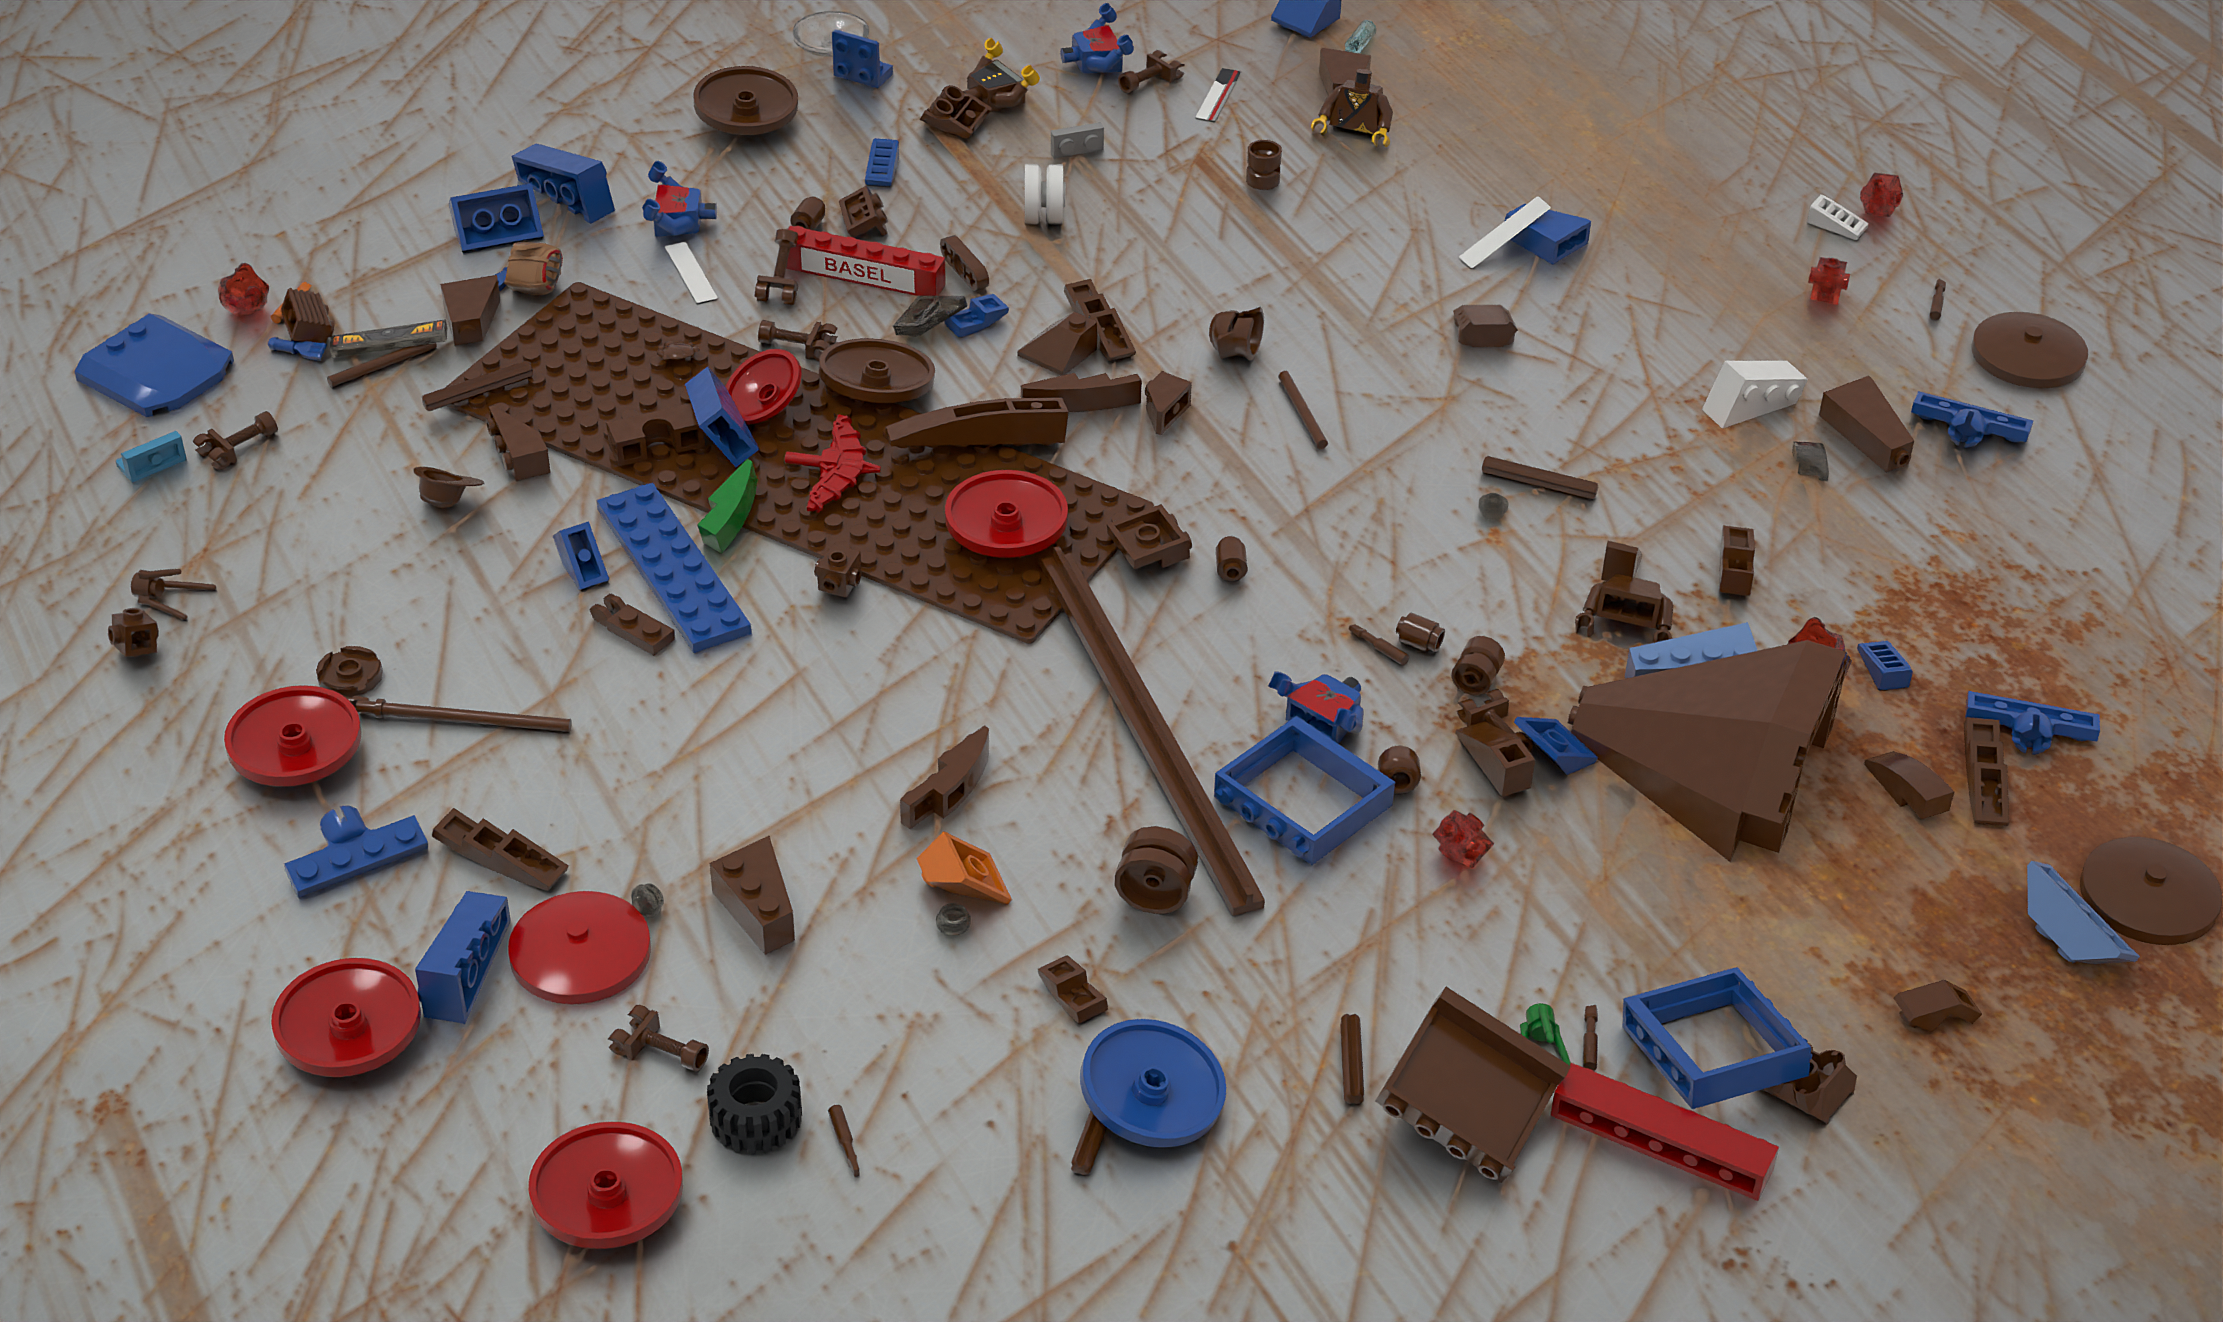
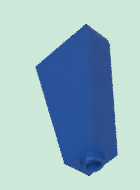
M706 367L685 383L699 427L735 467L759 450L727 388L709 367Z

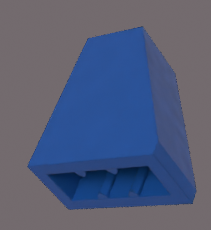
M1523 204L1507 213L1504 221H1506L1513 214H1515L1517 211L1523 208L1526 204ZM1548 210L1510 240L1553 265L1588 244L1591 221L1586 218Z

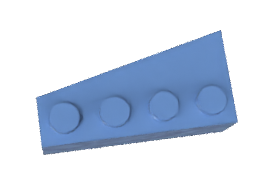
M1748 622L1629 648L1625 679L1758 650Z

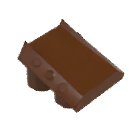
M1461 305L1453 310L1455 315L1454 323L1458 327L1457 338L1461 344L1472 347H1504V345H1510L1514 342L1515 333L1518 329L1509 310L1502 305Z
M1809 1044L1811 1046V1054L1813 1055L1810 1060L1809 1076L1763 1090L1828 1124L1830 1116L1850 1093L1854 1094L1857 1075L1846 1066L1845 1055L1842 1052L1826 1050L1819 1054L1813 1051L1812 1045Z

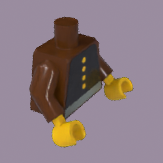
M988 38L984 43L987 54L981 57L976 68L968 75L967 90L962 92L972 94L992 108L990 112L1024 104L1025 93L1028 91L1027 87L1038 84L1040 80L1039 74L1031 65H1027L1021 71L1023 77L1021 78L999 60L992 61L993 58L999 57L1003 53V48L999 41L995 44L993 38Z

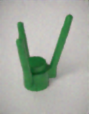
M1544 1003L1530 1006L1526 1010V1022L1520 1024L1521 1035L1527 1039L1529 1036H1532L1537 1041H1547L1549 1044L1555 1042L1561 1060L1570 1065L1571 1062L1560 1035L1559 1025L1555 1022L1553 1008Z

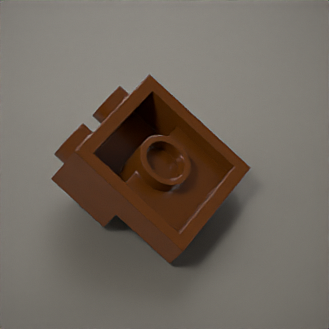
M1162 504L1107 524V534L1134 569L1156 561L1164 568L1190 558L1189 549H1192V541L1189 534L1179 528L1175 516L1169 514Z

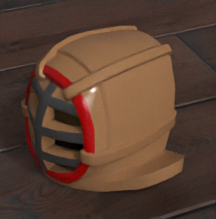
M514 243L510 251L511 256L508 259L509 264L504 281L511 290L539 296L552 292L559 275H561L563 262L561 250L546 243Z

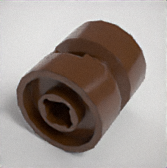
M1257 140L1249 144L1246 182L1252 188L1269 190L1279 185L1282 147L1278 143L1271 140Z
M1486 636L1471 638L1452 669L1451 678L1456 687L1472 696L1485 694L1490 689L1505 661V653L1501 645Z

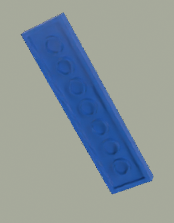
M653 483L641 485L637 488L596 500L597 510L693 653L752 634L751 623Z

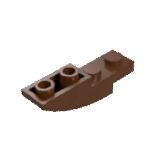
M984 725L973 734H969L951 750L945 751L938 758V772L930 775L926 781L915 789L908 791L900 799L901 823L904 826L912 829L932 813H936L944 819L968 797L980 780L987 764L989 755L988 727Z

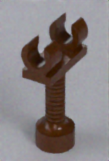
M1156 50L1152 54H1147L1146 69L1138 73L1127 71L1120 74L1118 84L1124 93H1130L1139 88L1140 82L1156 75L1171 83L1174 79H1180L1184 75V72L1177 69L1185 65L1177 60L1172 61L1170 64L1166 63L1161 58L1167 56V54Z
M778 229L776 231L775 243L779 245V253L777 255L774 276L758 275L755 287V297H757L758 301L767 302L770 287L783 289L782 301H784V304H795L798 284L795 280L784 279L790 248L796 247L798 233L788 229Z
M762 320L758 330V342L771 344L774 339L804 344L805 359H811L812 357L819 361L822 352L818 349L824 351L835 343L838 336L833 335H835L838 328L830 323L821 325V322H816L811 333L805 334L778 329L775 327V322Z
M264 411L254 417V424L225 439L213 429L207 431L208 434L202 433L197 435L193 443L199 447L195 451L202 456L208 455L215 461L211 465L217 470H223L230 463L234 464L237 462L235 446L259 434L268 437L278 432V427L273 416L268 411Z
M1499 689L1486 692L1485 694L1491 699L1484 701L1485 705L1477 707L1470 698L1458 702L1463 709L1458 710L1457 714L1463 722H1467V726L1485 721L1518 737L1528 751L1531 752L1533 742L1523 732L1515 733L1503 721L1502 718L1508 716L1509 700L1506 697L1504 698Z
M635 1005L628 1014L633 1017L629 1024L636 1029L632 1035L623 1029H615L608 1038V1040L613 1041L609 1046L610 1050L617 1055H627L628 1059L634 1060L647 1044L680 1057L681 1065L695 1072L702 1069L709 1054L708 1045L693 1039L684 1044L656 1033L660 1028L658 1012L655 1010L650 1011L643 1005Z

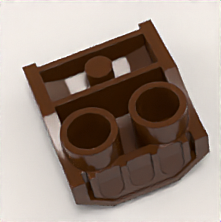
M949 85L943 88L940 96L936 98L930 108L923 112L920 120L945 132L969 139L988 116L992 108L972 94L963 93L958 87Z

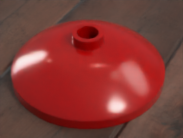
M770 349L755 354L743 362L731 375L725 387L745 423H761L775 417L791 403L798 391L802 370L799 361L790 352L783 349Z

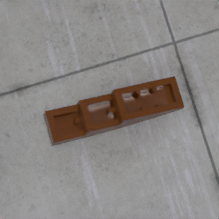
M1091 279L1065 285L1064 293L1073 311L1097 321V348L1108 361L1136 354V350L1116 309H1110L1103 293L1098 294Z
M1075 373L1023 384L1021 385V398H1062L1069 412L1113 409L1141 403L1142 380L1138 374L1110 380L1106 373L1079 379Z
M1966 717L1964 722L1965 758L1974 823L2008 826L2007 765L2004 764L2003 742H2000L1999 720Z
M455 808L433 828L432 837L459 854L494 872L539 889L549 891L569 868V865L516 830L512 829L507 834L484 818L479 823H476Z

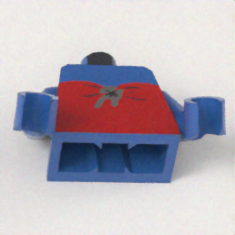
M1104 3L1099 8V13L1102 17L1099 20L1096 19L1087 30L1074 33L1072 35V47L1061 48L1060 50L1062 63L1076 62L1079 70L1084 74L1122 72L1123 54L1130 55L1134 50L1133 41L1129 35H1123L1117 40L1111 27L1105 25L1106 23L1114 22L1117 14L1109 3Z
M660 161L654 162L648 177L652 182H661L662 185L657 187L656 199H647L642 209L644 218L648 221H654L655 237L695 234L700 231L701 219H717L716 203H702L701 190L681 186L671 176L666 177L664 175L667 171L664 163Z
M1278 671L1274 672L1268 687L1276 689L1280 696L1287 697V721L1298 716L1338 744L1347 732L1356 734L1362 730L1364 710L1360 706L1361 694L1359 692L1361 691V685L1355 678L1348 677L1343 682H1340L1328 674H1323L1312 681L1295 684L1291 682L1292 679L1288 675Z

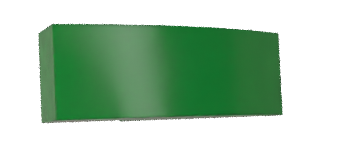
M746 459L708 498L711 511L697 524L703 543L721 554L744 525L754 501L758 479L751 460Z

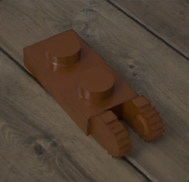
M612 593L603 598L606 607L601 606V604H595L590 608L592 618L607 627L608 631L653 656L675 640L674 629L631 605H626L619 596H615Z

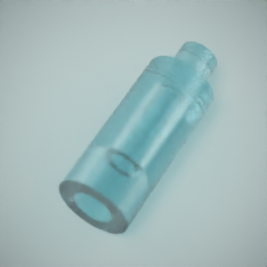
M1369 20L1362 21L1346 41L1345 51L1360 54L1375 35V24Z

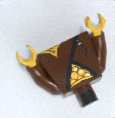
M1358 69L1355 81L1347 80L1343 85L1337 86L1325 99L1318 114L1320 118L1312 121V131L1315 130L1317 124H1323L1324 127L1321 130V135L1326 134L1328 129L1326 121L1330 120L1329 125L1373 134L1372 142L1376 147L1379 138L1384 137L1383 145L1385 147L1389 146L1390 139L1386 134L1390 131L1393 110L1387 96L1383 94V88L1370 84L1372 71Z

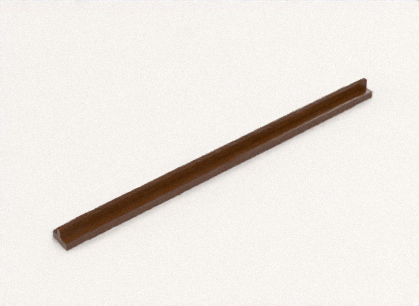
M1059 546L1053 547V557L1041 559V568L1209 875L1221 893L1231 915L1235 916L1264 908L1265 899L1080 568L1071 553L1064 554Z

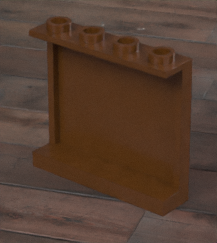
M1446 986L1433 1002L1375 1102L1380 1104L1390 1116L1401 1118L1414 1126L1416 1132L1421 1136L1434 1139L1445 1146L1452 1156L1458 1159H1465L1477 1167L1478 1171L1486 1178L1502 1183L1513 1172L1515 1168L1513 1164L1556 1087L1566 1077L1571 1066Z

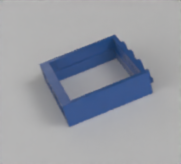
M1295 716L1215 773L1214 797L1221 804L1228 806L1241 815L1244 820L1251 822L1264 831L1271 839L1278 841L1291 850L1294 855L1313 865L1393 806L1395 781L1298 716ZM1292 751L1363 798L1314 835L1244 787L1245 784Z
M1738 967L1623 998L1622 1027L1691 1109L1809 1076L1810 1060L1813 1055L1811 1054V1046L1807 1043L1808 1040L1804 1039L1792 1027L1791 1022L1780 1014L1771 1000L1766 998L1756 988L1754 982L1750 981ZM1732 1004L1775 1051L1702 1072L1661 1023Z

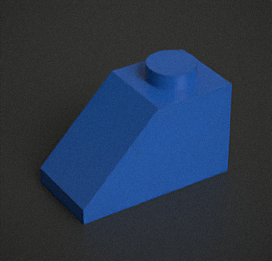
M589 521L560 530L553 535L562 564L579 590L609 581Z

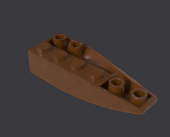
M1004 398L976 401L913 416L886 426L885 432L890 446L898 448H908L910 446L936 448L940 445H954L957 447L985 445L993 447L998 444L1024 446L1037 443L1049 446L1055 443H1065L1069 411L1062 398Z

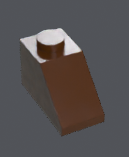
M1161 371L1153 380H1150L1145 387V396H1147L1146 410L1158 435H1162L1191 406L1192 382Z

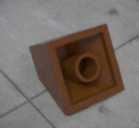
M1073 312L1051 324L1017 351V356L1060 376L1066 375L1097 350V321Z

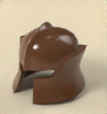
M1258 307L1240 313L1230 310L1220 312L1213 317L1209 327V338L1213 347L1219 352L1221 359L1236 355L1244 357L1249 361L1254 359L1259 350L1264 330L1263 309Z

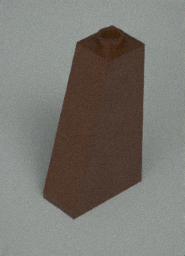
M1870 376L1823 392L1819 416L1887 473L1909 464L1914 439Z

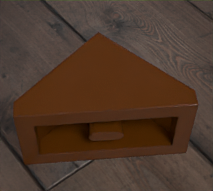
M1608 541L1601 580L1608 581L1616 574L1635 578L1642 559V553L1639 548Z

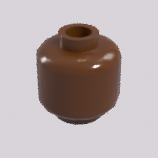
M1398 745L1386 749L1380 755L1377 764L1378 771L1395 781L1394 794H1407L1418 786L1421 779V767L1419 757L1415 751L1409 747Z

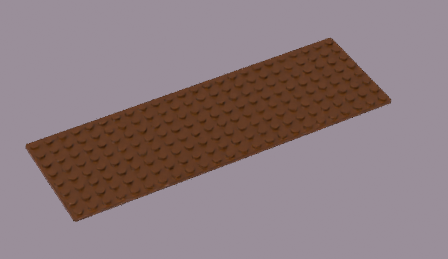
M575 282L446 387L523 361H528L532 366L533 376L531 378L450 404L447 407L486 422V419L490 418L489 406L494 405L540 432L546 447L640 486L653 483L660 494L709 513L711 507L708 498L741 464L735 467L705 432V447L676 453L674 447L669 443L656 442L646 447L648 460L618 466L609 447L606 422L689 404L691 401L685 383L706 367H709L726 386L731 375L741 365L740 360L750 358L760 353V351L584 283ZM682 340L685 344L691 342L694 347L700 349L683 360H663V355H657L658 347L664 346V343L667 341L679 342ZM802 367L801 382L791 403L782 412L767 421L746 424L759 450L748 458L753 463L758 482L754 501L742 526L743 528L819 559L824 557L832 544L861 551L863 577L1027 644L1033 643L1064 610L1041 568V559L1053 557V547L1059 546L1064 554L1071 553L1086 581L1089 582L1119 549L1107 534V524L1154 507V503L1003 444L993 447L985 445H968L966 447L940 445L936 448L926 446L898 448L890 446L885 432L886 426L922 413L896 403H876L847 397L829 388L821 380L818 373ZM837 415H847L852 420L850 424L852 428L860 432V445L866 448V454L863 456V459L866 462L881 466L880 473L860 474L856 478L857 484L844 490L841 493L840 499L828 502L823 506V510L818 513L816 511H807L810 491L819 482L820 468L785 463L786 452L821 456L823 450L830 448V444L833 441V422L836 421ZM995 470L1024 471L1049 480L1061 490L1068 505V522L1062 536L1044 550L1020 557H992L965 548L950 535L945 522L946 500L958 484L974 475Z

